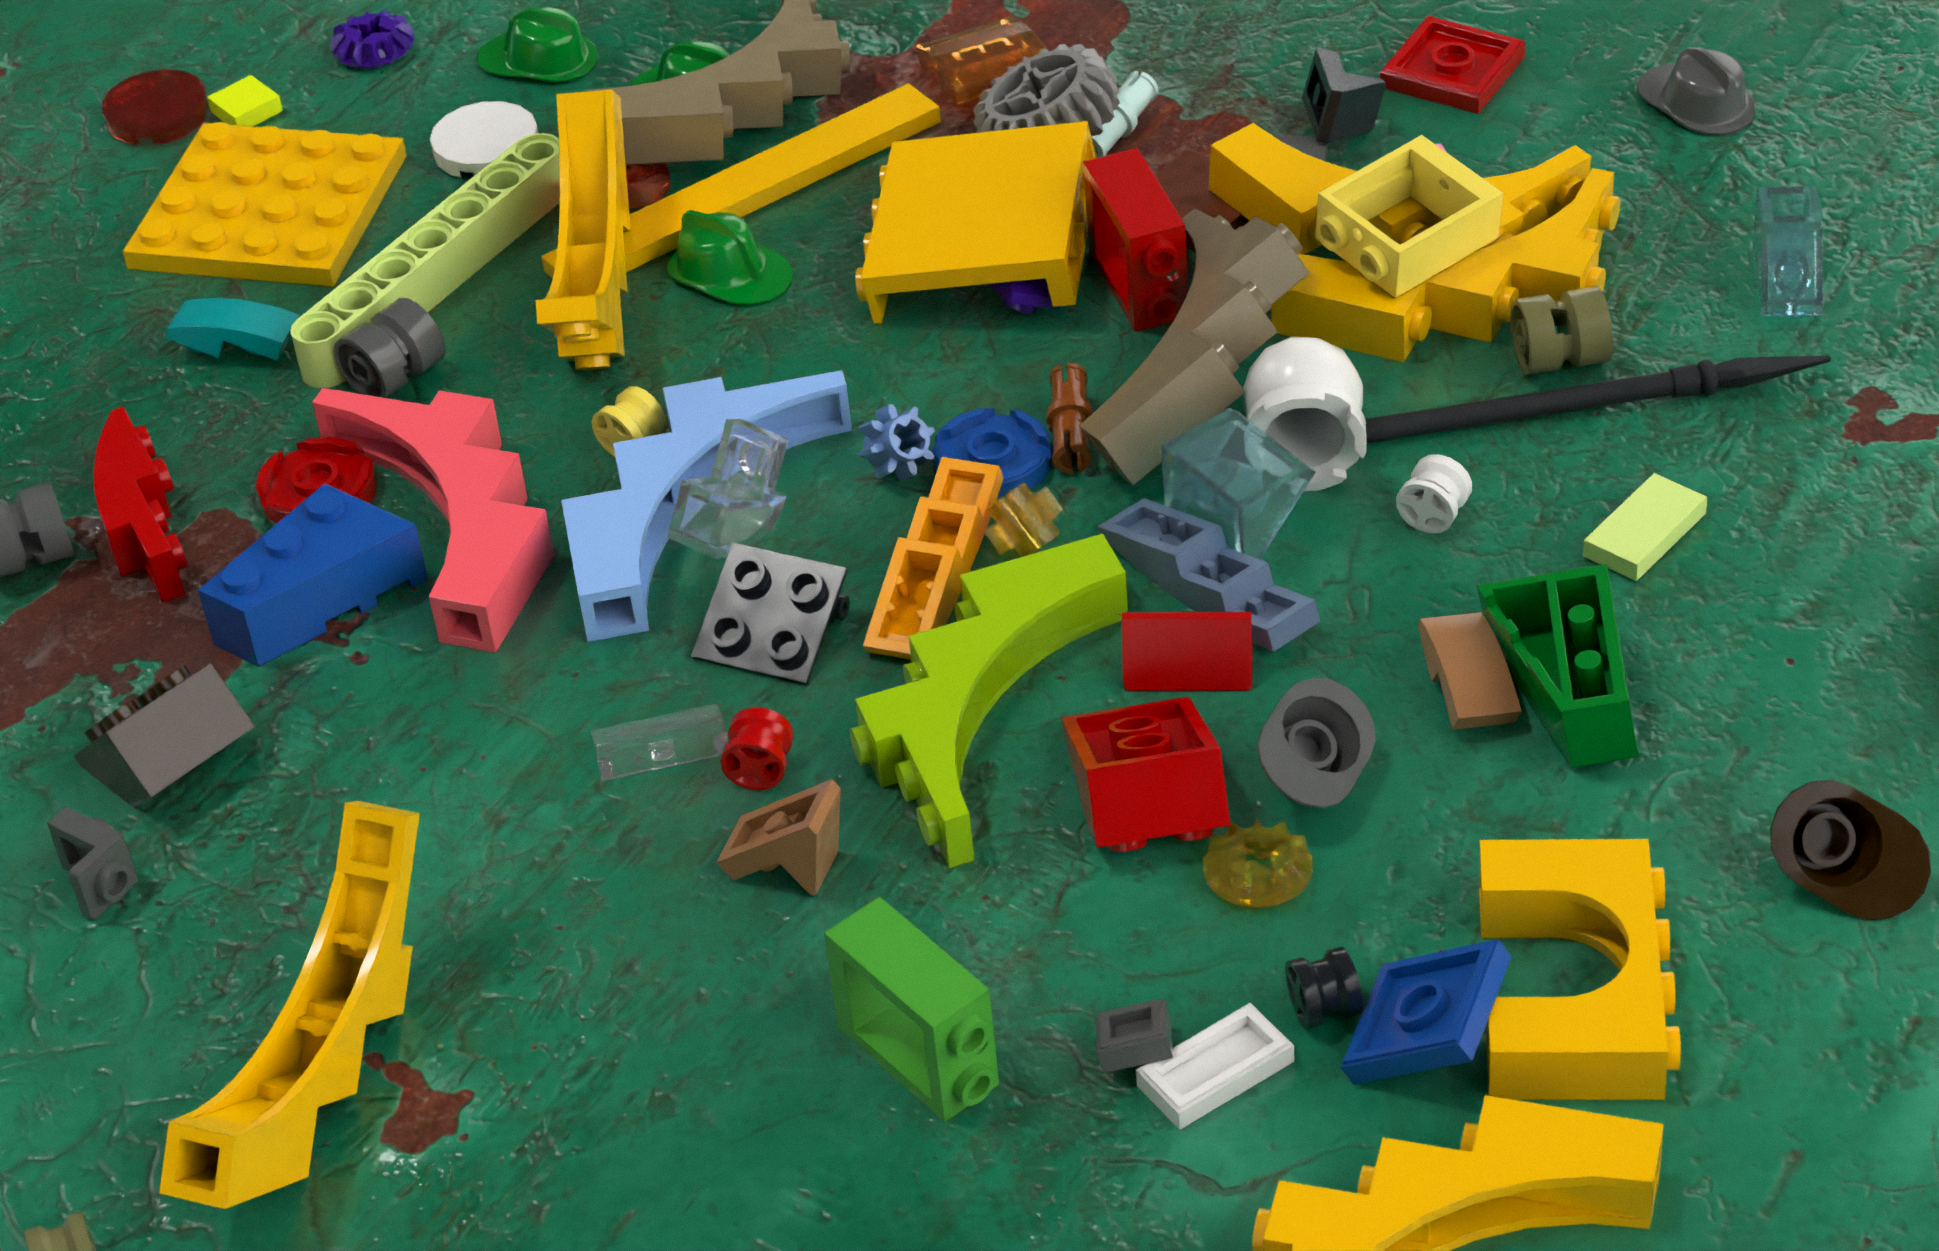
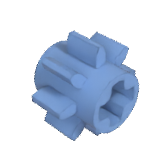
M889 404L876 410L877 420H871L860 425L859 430L865 435L863 449L858 455L860 458H866L876 468L875 477L878 479L895 470L900 481L917 475L916 464L921 465L933 460L934 454L928 448L930 436L935 430L933 427H927L923 420L917 417V407L914 406L903 411L898 416L895 406Z

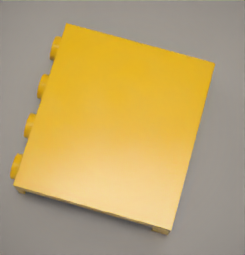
M1088 121L892 142L887 165L880 167V197L872 201V231L865 233L864 265L857 268L855 276L858 298L861 302L868 303L873 323H882L888 294L1044 278H1046L1053 307L1076 305L1088 232L1083 161L1096 158Z

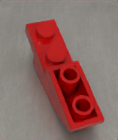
M122 406L111 411L97 445L93 470L95 497L99 514L107 533L110 550L120 576L144 568L163 603L185 595L179 570L188 567L177 535L175 533L167 536L164 535L169 533L166 519L171 517L165 494L174 491V486L163 458L160 457L152 460L156 458V453L145 425L134 427Z

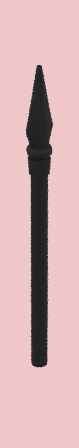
M1829 355L1735 358L1714 365L1710 360H1702L1697 366L1695 364L1669 369L1668 372L1365 419L1366 443L1671 395L1673 397L1695 396L1701 392L1703 395L1709 396L1714 394L1717 388L1745 387L1830 362L1831 357Z

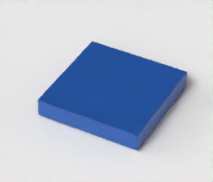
M1490 940L1382 964L1341 1065V1069L1350 1081L1355 1085L1472 1062L1511 959V955L1500 940Z

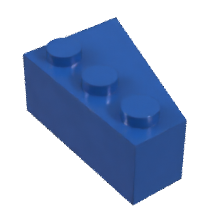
M324 483L198 589L213 645L259 667L327 632L325 622L354 607L362 614L378 606L377 595L405 581L413 588L428 580L416 524Z

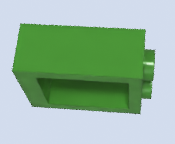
M880 896L824 932L838 1028L940 1119L946 1122L967 1106L978 1104L993 1088L999 1085L989 988Z

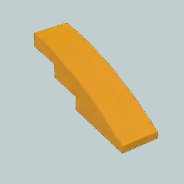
M941 457L929 497L920 496L907 538L898 537L863 643L865 652L911 660L908 636L946 625L962 591L960 575L970 572L1004 479L1000 466Z

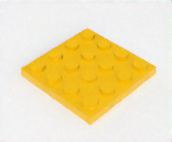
M224 122L203 123L122 251L127 269L334 287L407 157L403 138L381 137L377 134L355 135L330 133L326 130L303 131L280 129L275 126L251 127L229 125Z

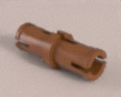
M1067 363V381L1063 382L1061 364L1053 368L1049 375L1052 403L1046 411L1048 429L1053 434V465L1061 472L1072 474L1074 473V454H1077L1079 472L1084 471L1091 463L1089 439L1079 425L1093 414L1092 406L1087 402L1086 385L1088 378L1086 370L1078 364Z

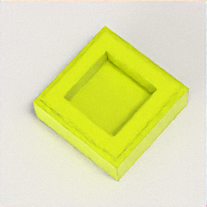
M252 75L207 96L210 112L229 125L253 127L283 111L280 96Z

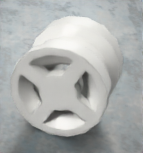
M1439 454L1427 455L1419 460L1411 473V479L1404 483L1397 494L1396 507L1400 516L1415 529L1429 534L1442 533L1449 529L1458 515V508L1464 505L1471 494L1472 480L1464 467L1452 458Z

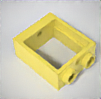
M1420 135L1319 192L1315 238L1326 249L1335 252L1359 270L1366 279L1375 282L1394 298H1397L1499 237L1503 192L1429 139ZM1410 196L1443 219L1401 245L1368 222V220Z

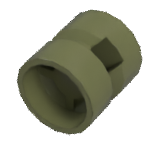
M1598 286L1564 291L1559 301L1556 302L1549 294L1518 298L1512 301L1510 322L1513 346L1517 362L1525 376L1557 371L1561 369L1564 360H1568L1575 368L1607 363L1611 360L1613 333L1610 312L1606 298Z

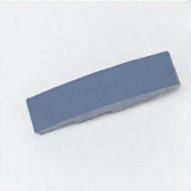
M1143 498L1098 526L1099 533L1104 534L1111 547L1141 573L1194 611L1252 612L1253 643L1272 652L1321 622L1314 599L1274 585L1268 562L1228 548L1222 526Z

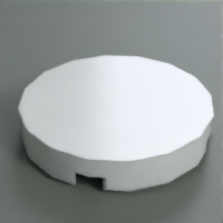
M503 101L479 102L460 107L445 115L433 127L430 142L433 156L439 168L449 175L461 177L460 171L465 173L473 172L475 176L518 140L538 133V128L533 115L519 105Z

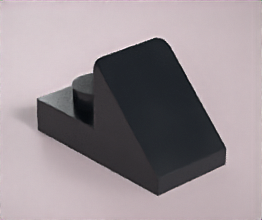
M1320 48L1315 50L1302 95L1316 140L1329 143L1370 132L1377 119L1386 82L1382 79L1345 73L1338 53Z

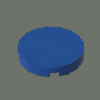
M979 408L958 415L940 428L935 436L936 444L932 448L935 476L941 457L1000 466L1004 479L997 500H1006L1027 493L1044 480L1052 466L1050 434L1041 421L1025 412L1010 409V416L1004 414L995 415L994 408Z

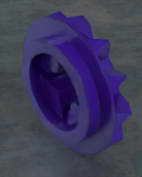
M383 10L378 14H370L366 11L365 15L360 17L348 16L346 24H339L334 27L330 45L334 57L341 63L354 67L373 68L389 64L406 54L413 45L414 34L412 25L407 23L404 15H391L388 10Z

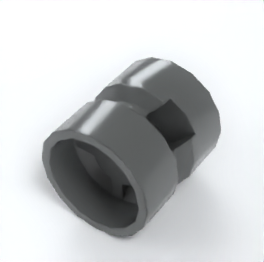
M399 298L371 318V323H362L335 343L334 355L343 377L358 394L388 398L408 383L407 377L416 378L443 359L445 344L437 324L429 313L411 299Z
M50 481L17 491L15 501L7 503L0 497V579L24 572L28 560L34 559L43 566L75 556Z

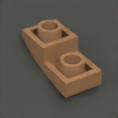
M1483 613L1420 619L1417 626L1431 682L1440 681L1452 730L1515 723L1522 712L1503 652Z

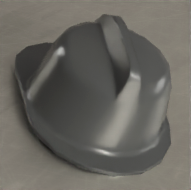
M1701 47L1687 48L1680 52L1676 63L1654 67L1642 74L1637 82L1638 93L1647 103L1668 114L1685 128L1705 135H1727L1738 132L1751 123L1755 114L1754 99L1745 89L1742 67L1736 59L1717 50L1703 49Z
M1310 678L1297 682L1281 697L1261 730L1257 744L1260 764L1270 782L1286 797L1301 805L1321 809L1338 805L1351 792L1371 756L1376 741L1374 721L1365 703L1351 689L1329 679Z

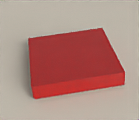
M1427 16L1380 71V79L1386 82L1385 89L1479 114L1524 59L1525 41Z

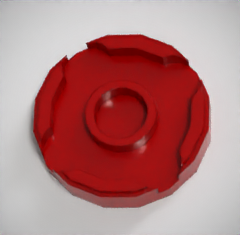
M334 437L309 438L296 443L297 450L285 456L282 450L272 455L259 470L255 486L265 516L277 524L324 483L370 503L375 496L378 480L371 457L368 458L364 455L362 447L352 441Z

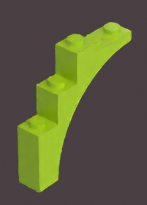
M1103 533L960 575L963 601L955 603L957 622L908 636L911 663L903 665L906 684L855 699L858 726L850 728L849 733L859 765H871L881 788L898 783L906 802L916 799L919 805L916 808L922 836L928 846L938 844L949 868L975 861L970 813L960 791L964 762L970 745L985 716L1001 695L1042 659L1074 640L1098 629L1121 622L1122 612H1128L1126 572Z

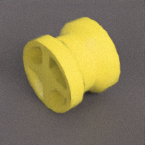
M629 386L616 396L614 406H604L593 415L591 421L592 429L598 442L613 457H615L613 443L664 434L668 426L662 406L650 393L637 386Z

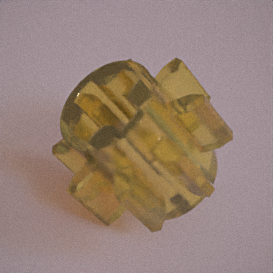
M1022 482L987 508V511L995 521L984 530V533L1000 555L1013 548L1016 549L1021 557L1033 554L1060 534L1059 529L1052 520L1063 509L1047 486L1038 492L1032 493L1025 482Z

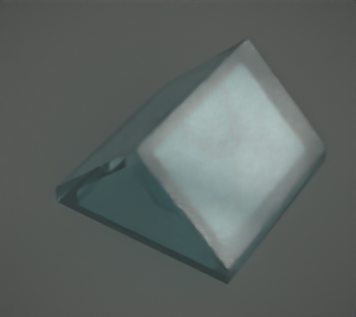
M1232 408L1221 412L1161 445L1165 506L1222 526L1228 548L1260 560L1316 473L1239 411Z

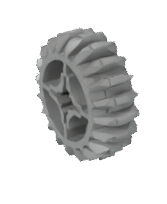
M1060 44L1053 51L1043 48L1038 55L1031 58L1024 56L1023 62L1014 67L1007 66V72L1002 77L991 80L992 88L984 90L979 95L981 102L973 109L976 116L973 122L978 130L976 133L1088 121L1091 137L1100 135L1103 132L1102 125L1110 122L1115 117L1113 110L1120 104L1117 96L1119 89L1115 83L1116 78L1110 66L1106 65L1104 59L1098 55L1094 48L1085 49L1082 44H1075L1070 48L1066 44Z

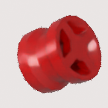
M751 707L741 710L733 716L728 730L729 742L726 743L720 759L721 770L727 779L737 786L749 790L773 788L782 781L787 766L786 755L789 754L794 740L793 727L781 714L767 708Z

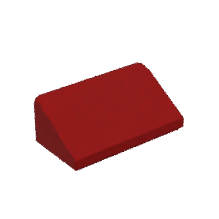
M1122 612V671L1124 690L1129 692L1251 690L1253 682L1252 612Z

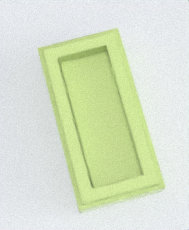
M1654 473L1584 539L1583 557L1600 565L1607 564L1609 569L1637 581L1706 514L1707 496Z

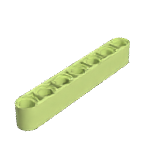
M535 133L518 140L300 316L292 324L290 332L304 383L315 388H330L346 381L336 363L334 355L335 343L362 323H371V318L399 298H409L429 312L560 203L559 138L547 133Z

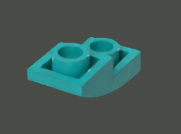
M201 298L186 300L167 327L164 338L180 343L193 352L206 353L216 358H219L229 342L242 347L250 354L266 356L278 361L292 338L291 327L299 318V314L271 305L240 299Z

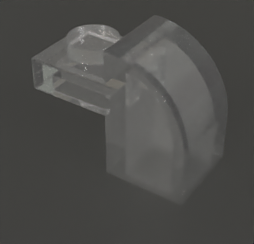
M726 419L712 476L682 479L667 538L714 559L726 558L732 542L754 547L775 525L787 495L775 491L788 439L743 419Z

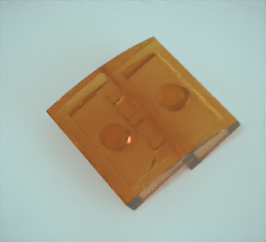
M1013 16L916 45L920 66L936 73L942 95L959 104L979 98V95L984 90L992 88L991 80L1002 77L1007 72V66L1014 67L1023 62L1024 56L1031 58L1038 55L1043 48H1046L1026 24Z

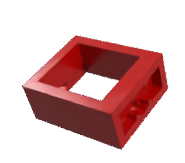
M1138 148L1083 161L1088 243L1091 258L1135 332L1173 322L1188 293L1186 233L1183 220ZM1174 269H1177V271H1176V273H1175L1174 275H1172V276H1168V275H1167V274L1171 273Z

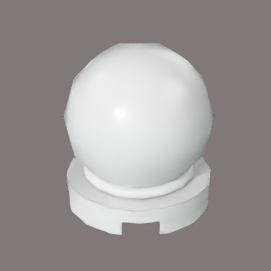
M1292 336L1265 348L1249 368L1243 387L1245 391L1243 394V408L1246 414L1244 421L1246 460L1254 473L1260 478L1264 472L1271 478L1286 481V490L1293 492L1320 491L1340 484L1347 478L1346 470L1355 464L1359 457L1364 458L1367 453L1366 421L1361 411L1363 405V384L1358 371L1344 350L1319 338Z

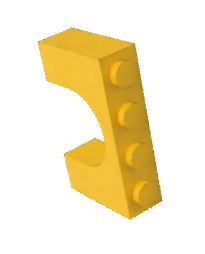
M1649 839L1480 840L1478 888L1481 938H1560L1586 944L1603 953L1620 971L1606 985L1581 995L1568 997H1496L1486 1025L1488 1096L1512 1100H1665L1667 1070H1680L1681 1042L1679 1026H1666L1665 1015L1675 1014L1674 972H1661L1660 961L1670 960V926L1668 919H1656L1655 909H1664L1665 874L1663 867H1651Z

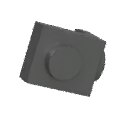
M65 806L47 822L62 868L69 872V878L82 915L96 920L113 903L121 899L128 889L138 881L123 834L115 831L103 819L98 817L90 819Z

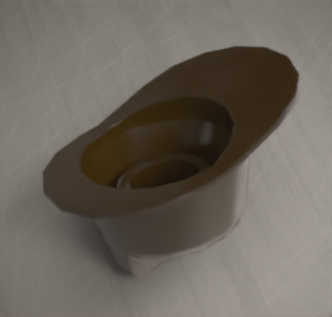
M1835 780L1810 781L1791 791L1777 807L1770 827L1771 850L1779 868L1799 886L1842 911L1867 920L1890 919L1909 910L1924 894L1931 874L1930 850L1920 831L1894 810L1856 788Z

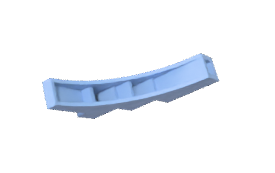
M842 370L730 391L724 390L721 377L663 387L670 433L613 443L621 489L561 500L587 642L649 631L647 613L649 586L655 565L663 548L684 518L717 487L739 472L786 449L822 437L852 431L847 386Z

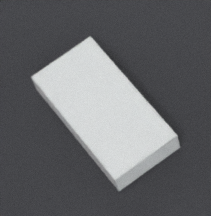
M1249 1003L1173 1048V1058L1147 1063L1136 1069L1137 1087L1181 1130L1293 1063L1294 1045Z

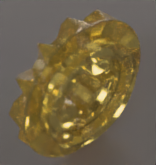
M1257 817L1250 828L1243 829L1236 824L1230 823L1231 826H1228L1225 836L1210 837L1207 855L1203 857L1205 880L1215 894L1232 904L1249 908H1266L1280 905L1300 894L1311 879L1313 857L1308 851L1305 836L1290 835L1285 822H1281L1272 828H1266ZM1246 854H1255L1260 859L1269 857L1270 871L1265 865L1261 866L1255 860L1246 862Z

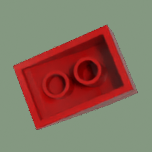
M1189 696L1061 717L1063 733L1084 815L1096 847L1107 846L1108 850L1114 852L1133 851L1146 846L1147 839L1173 835L1175 839L1181 841L1200 840L1211 836L1214 833L1213 828L1231 826L1221 748Z

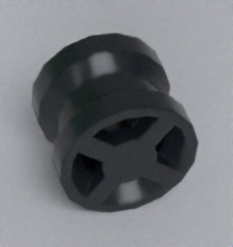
M1344 947L1327 950L1320 960L1310 962L1300 957L1286 962L1285 976L1288 992L1295 1014L1304 1029L1321 1026L1325 1017L1339 1014L1344 1018H1350L1362 1014L1363 998L1360 982L1353 961Z

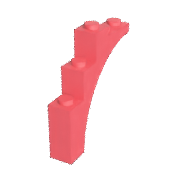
M322 388L312 402L321 438L334 437L356 443L363 448L365 456L371 457L372 462L398 473L423 491L447 520L451 532L445 563L429 595L439 643L496 653L555 554L546 509L524 506L528 496L519 453L499 450L502 446L493 399L438 391L430 405Z

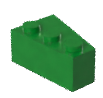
M1607 564L1477 585L1482 613L1497 638L1512 678L1570 766L1573 768L1639 757Z

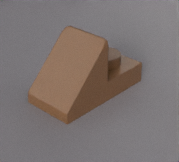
M831 779L741 815L716 863L733 881L759 870L769 872L781 864L810 895L815 896L838 852L841 788Z

